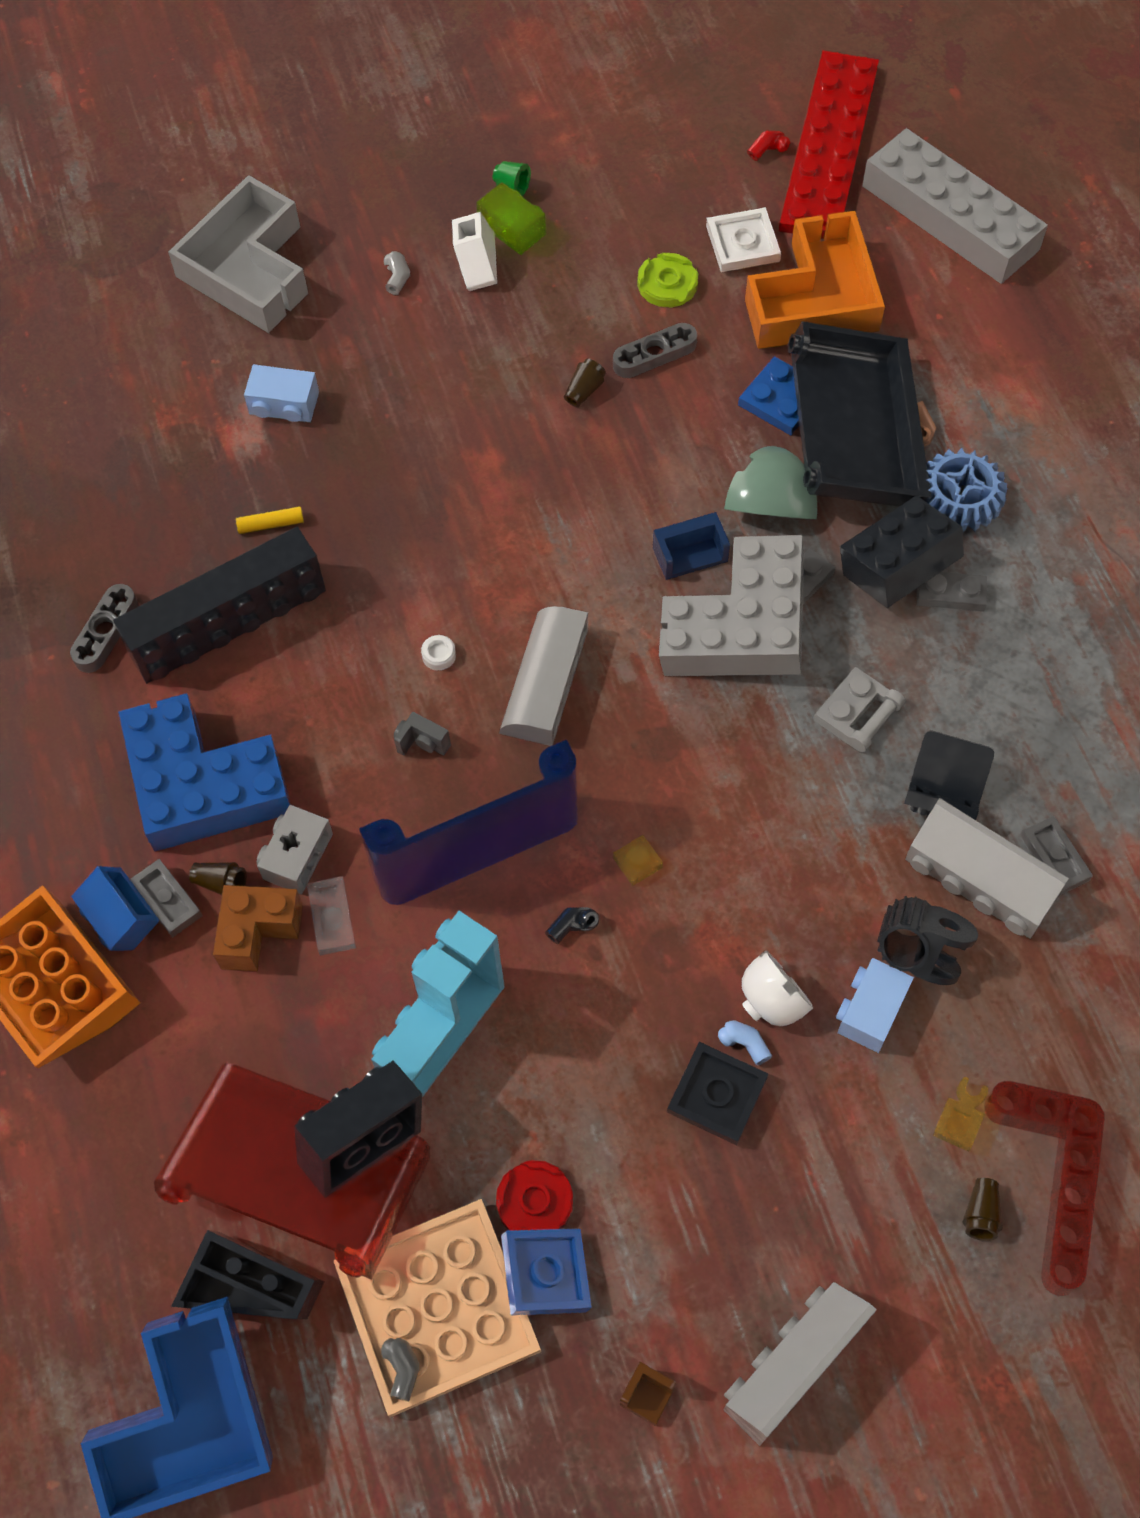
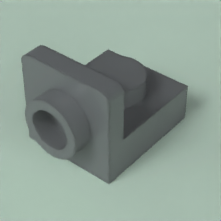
M412 712L406 721L402 720L394 732L397 753L403 756L414 741L421 749L429 753L436 751L443 756L451 746L447 729L415 712Z

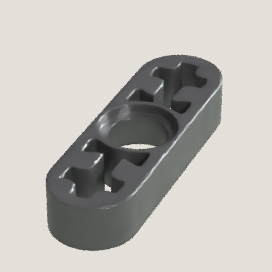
M678 323L617 348L613 354V370L620 377L631 378L688 355L696 348L697 331L690 324ZM651 346H659L663 349V352L658 355H652L647 352V349ZM626 359L628 362H632V364H628L626 361L622 360Z
M116 584L107 589L71 647V658L80 671L90 673L100 669L118 641L120 634L113 622V619L117 618L114 615L115 611L119 617L137 608V599L133 590L128 585ZM124 597H126V603L119 602L116 606L115 600L121 601ZM103 622L113 623V628L110 632L106 634L96 633V628L99 624ZM91 651H93V653H94V656H93V657L87 656V657H85V659L83 660V658H82V656H81L83 653H84V654H89Z

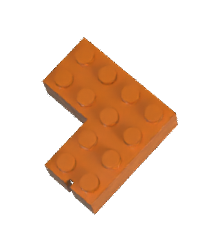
M855 211L828 214L824 241H820L823 226L822 215L795 219L792 248L798 268L747 276L745 303L758 349L788 345L791 334H795L802 321L864 332L880 331L885 305Z

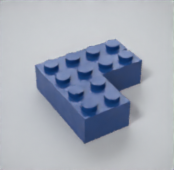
M187 693L156 701L157 708L152 709L148 703L118 711L145 836L154 852L278 818L281 814L284 815L289 805H291L278 753L271 734L205 752L196 713Z
M228 1297L191 1308L187 1318H185L184 1311L147 1322L141 1332L161 1406L90 1429L80 1443L101 1518H133L270 1472L273 1454Z

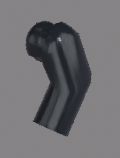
M588 907L566 908L545 931V934L552 942L559 944L569 931H589L597 927L599 915L595 910Z

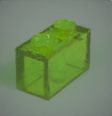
M502 182L476 202L477 213L481 212L494 231L495 236L520 255L546 235L545 213L542 209L528 202L517 190L509 188Z

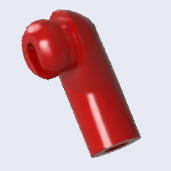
M764 131L747 150V154L753 160L758 161L766 150L777 149L778 152H785L789 148L790 139L781 131Z

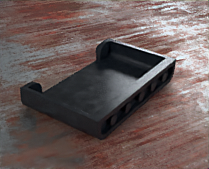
M802 321L795 334H791L789 338L788 352L791 353L804 459L805 472L803 484L807 487L808 493L810 495L897 507L915 496L928 503L932 496L931 491H929L930 483L927 481L929 477L908 339Z

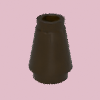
M589 358L585 359L584 362L578 363L564 399L570 405L580 407L604 383L605 369L598 362Z
M195 862L189 873V880L192 884H197L220 895L223 893L224 885L245 886L247 878L245 868L239 867L236 862Z
M977 1178L975 1180V1186L973 1187L962 1221L966 1227L965 1233L971 1238L992 1241L997 1239L998 1232L1003 1229L999 1183L994 1179Z

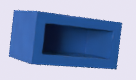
M97 866L71 896L79 907L81 916L90 922L98 934L99 941L109 951L134 950L160 921L121 867Z

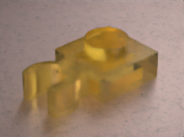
M964 1077L956 1089L959 1101L952 1098L947 1099L933 1136L969 1152L985 1113L976 1110L975 1107L982 1104L987 1097L988 1087L983 1085L979 1094L972 1096L966 1091L969 1078Z

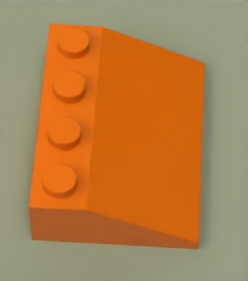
M43 885L0 919V1021L36 1068L44 1066L108 1030L141 1003L58 898Z

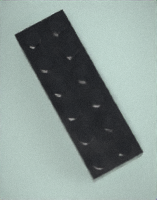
M297 526L113 619V622L131 659L147 684L153 680L166 677L169 672L184 664L195 662L201 655L215 648L226 646L232 639L244 633L255 631L261 624L275 617L286 615L292 608L304 602L315 600L326 589L317 555Z

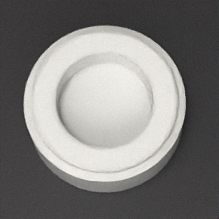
M435 635L426 639L422 645V659L428 668L444 670L454 663L456 651L455 645L450 638L443 635Z

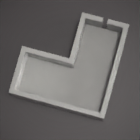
M249 175L168 251L177 278L267 333L286 316L285 309L291 311L308 294L303 268L276 253L300 228L296 204L293 200Z
M802 535L734 537L731 595L663 596L659 659L664 676L801 675L804 584Z

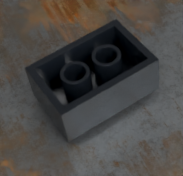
M915 496L840 546L843 576L886 608H889L964 556L962 526L918 496Z
M392 1060L383 1067L373 1068L361 1082L350 1089L344 1088L333 1096L331 1102L318 1110L308 1111L299 1119L298 1123L294 1125L297 1164L324 1198L421 1132V1091L396 1062Z

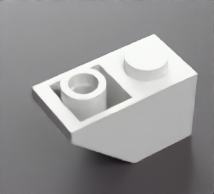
M481 212L452 220L453 246L468 291L497 284L495 233Z

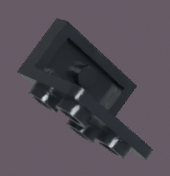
M933 730L927 731L922 741L904 804L910 805V810L915 813L929 816L940 798L976 820L981 797L994 759V750L989 746Z

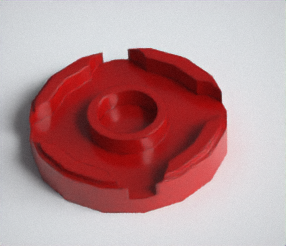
M529 1160L520 1163L519 1166L514 1167L512 1170L510 1169L503 1176L497 1188L496 1207L501 1222L508 1230L562 1229L566 1226L573 1212V1191L568 1179L558 1167L546 1161Z

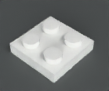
M766 207L707 218L706 227L721 272L780 262L781 251Z

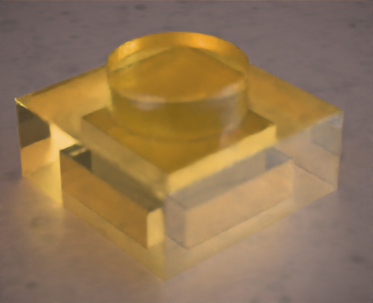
M644 835L613 852V859L632 886L663 868L662 860Z

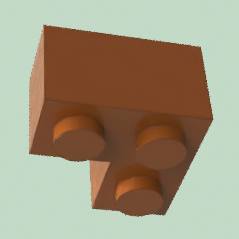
M224 885L213 956L221 970L257 972L262 937L299 939L303 904L297 889Z

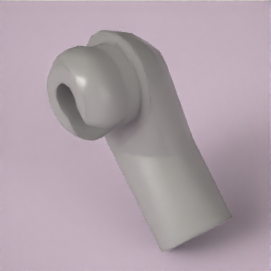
M392 251L384 257V265H389L387 269L393 273L385 287L389 293L398 295L410 276V270L404 255L400 252Z

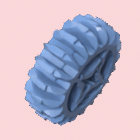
M961 448L957 454H954L948 449L944 456L937 453L933 461L927 462L926 471L929 477L927 481L930 483L929 491H931L932 496L928 504L962 526L963 532L967 526L973 531H976L980 524L987 527L992 519H996L999 516L1001 508L1004 507L1006 501L1007 483L1004 482V472H997L998 463H988V455L980 458L977 457L976 450L970 454H965L963 448ZM964 485L965 487L962 495H959L961 486Z

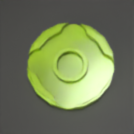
M676 253L657 254V258L652 260L648 258L643 262L638 271L637 286L641 296L649 303L659 307L672 308L683 305L692 299L697 291L698 272L688 258Z

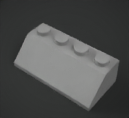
M940 798L911 844L905 859L910 862L917 872L923 875L929 874L940 881L942 886L950 893L962 895L973 902L974 907L986 915L992 914L1003 921L1010 931L1017 935H1025L1029 939H1031L1069 880L1068 877Z
M835 1282L827 1290L819 1286L804 1303L809 1308V1311L799 1321L793 1316L779 1331L778 1335L783 1340L774 1351L766 1346L752 1362L751 1365L756 1369L752 1376L746 1382L739 1377L727 1390L724 1396L729 1402L723 1410L760 1446L875 1313L877 1309L870 1303Z

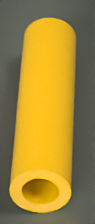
M301 506L236 518L239 534L304 523Z

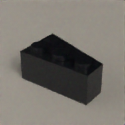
M207 1230L171 1307L191 1309L228 1297L232 1313L288 1319H308L325 1281L221 1232Z

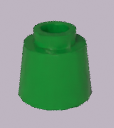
M503 161L495 166L492 176L493 181L496 182V186L499 189L516 197H522L530 184V166L525 163Z

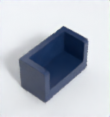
M716 512L653 530V550L665 580L728 562L730 543Z

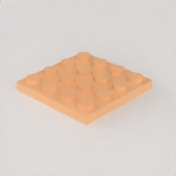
M482 1199L334 1260L389 1418L541 1352L528 1315L511 1316L504 1256ZM390 1338L406 1340L419 1361L420 1369L409 1402L390 1396L397 1373L390 1361L383 1359L381 1355L383 1343Z

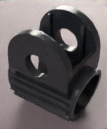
M904 896V899H895L892 906L888 905L877 939L879 943L877 951L882 953V960H886L890 967H894L899 971H909L914 976L934 984L952 985L958 981L961 975V967L956 961L957 958L942 951L944 945L965 951L967 948L975 945L978 931L970 921L955 912L940 906H931L926 900L917 898V896L910 898ZM897 930H909L917 934V936H907Z

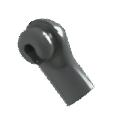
M390 1338L383 1343L381 1348L383 1359H388L397 1373L390 1396L409 1402L420 1369L419 1361L406 1340Z

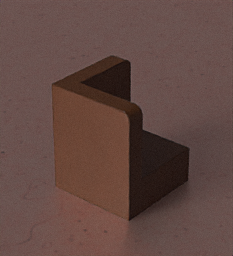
M639 1362L620 1399V1406L656 1426L675 1389L676 1382Z

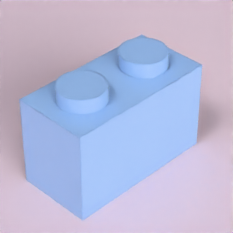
M255 364L252 366L244 392L249 414L261 418H281L291 422H311L319 395L315 372Z
M874 958L871 959L867 969L860 966L851 984V987L857 989L852 1001L847 998L844 999L836 1015V1019L842 1021L837 1033L879 1053L914 977Z

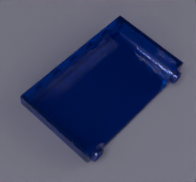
M567 739L546 748L541 753L539 769L544 778L543 780L406 838L401 827L389 819L377 820L359 828L371 872L382 898L393 905L404 904L574 828L578 820L577 765L575 754Z

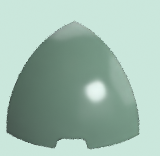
M767 446L758 449L749 456L751 463L744 471H737L734 475L727 493L724 509L779 517L817 519V496L808 493L807 487L803 484L804 464L790 451L777 446Z

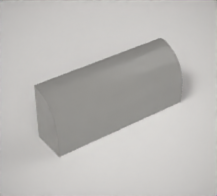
M547 607L537 613L499 734L553 746L588 632V612L565 607Z

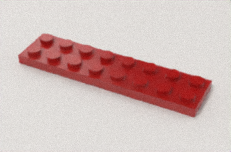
M822 50L778 231L793 234L795 219L822 215L821 239H824L828 214L845 212L879 59Z

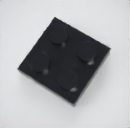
M699 1042L670 1101L667 1113L737 1146L769 1074Z

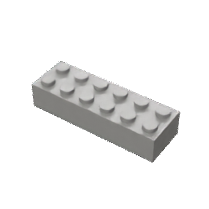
M904 129L867 160L863 187L1000 284L1040 250L1048 224L909 129Z

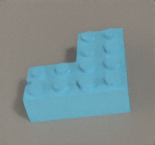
M458 911L452 920L448 918L441 924L435 935L438 942L432 945L429 950L423 949L415 958L411 973L418 999L412 1007L410 1005L404 1007L396 1019V1028L389 1037L383 1036L372 1051L373 1058L371 1060L374 1068L378 1066L383 1067L394 1060L421 1091L422 1097L505 987L497 935L461 911Z

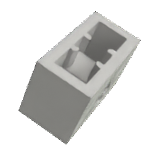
M289 805L285 814H281L277 818L273 828L274 835L269 845H264L261 848L257 857V867L263 880L286 889H297L298 894L302 895L333 832L328 819Z

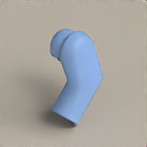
M733 1020L726 1022L725 1027L719 1029L718 1038L723 1045L733 1046L735 1043L744 1045L756 1065H761L772 1058V1054L764 1040L754 1027Z

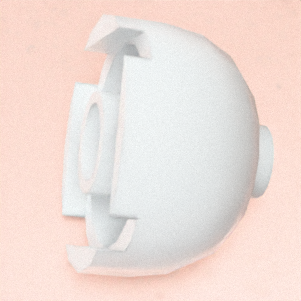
M767 950L753 960L744 972L742 990L747 1000L742 1005L755 1021L762 1017L771 1025H789L813 1009L812 1003L793 978L785 973L781 964Z

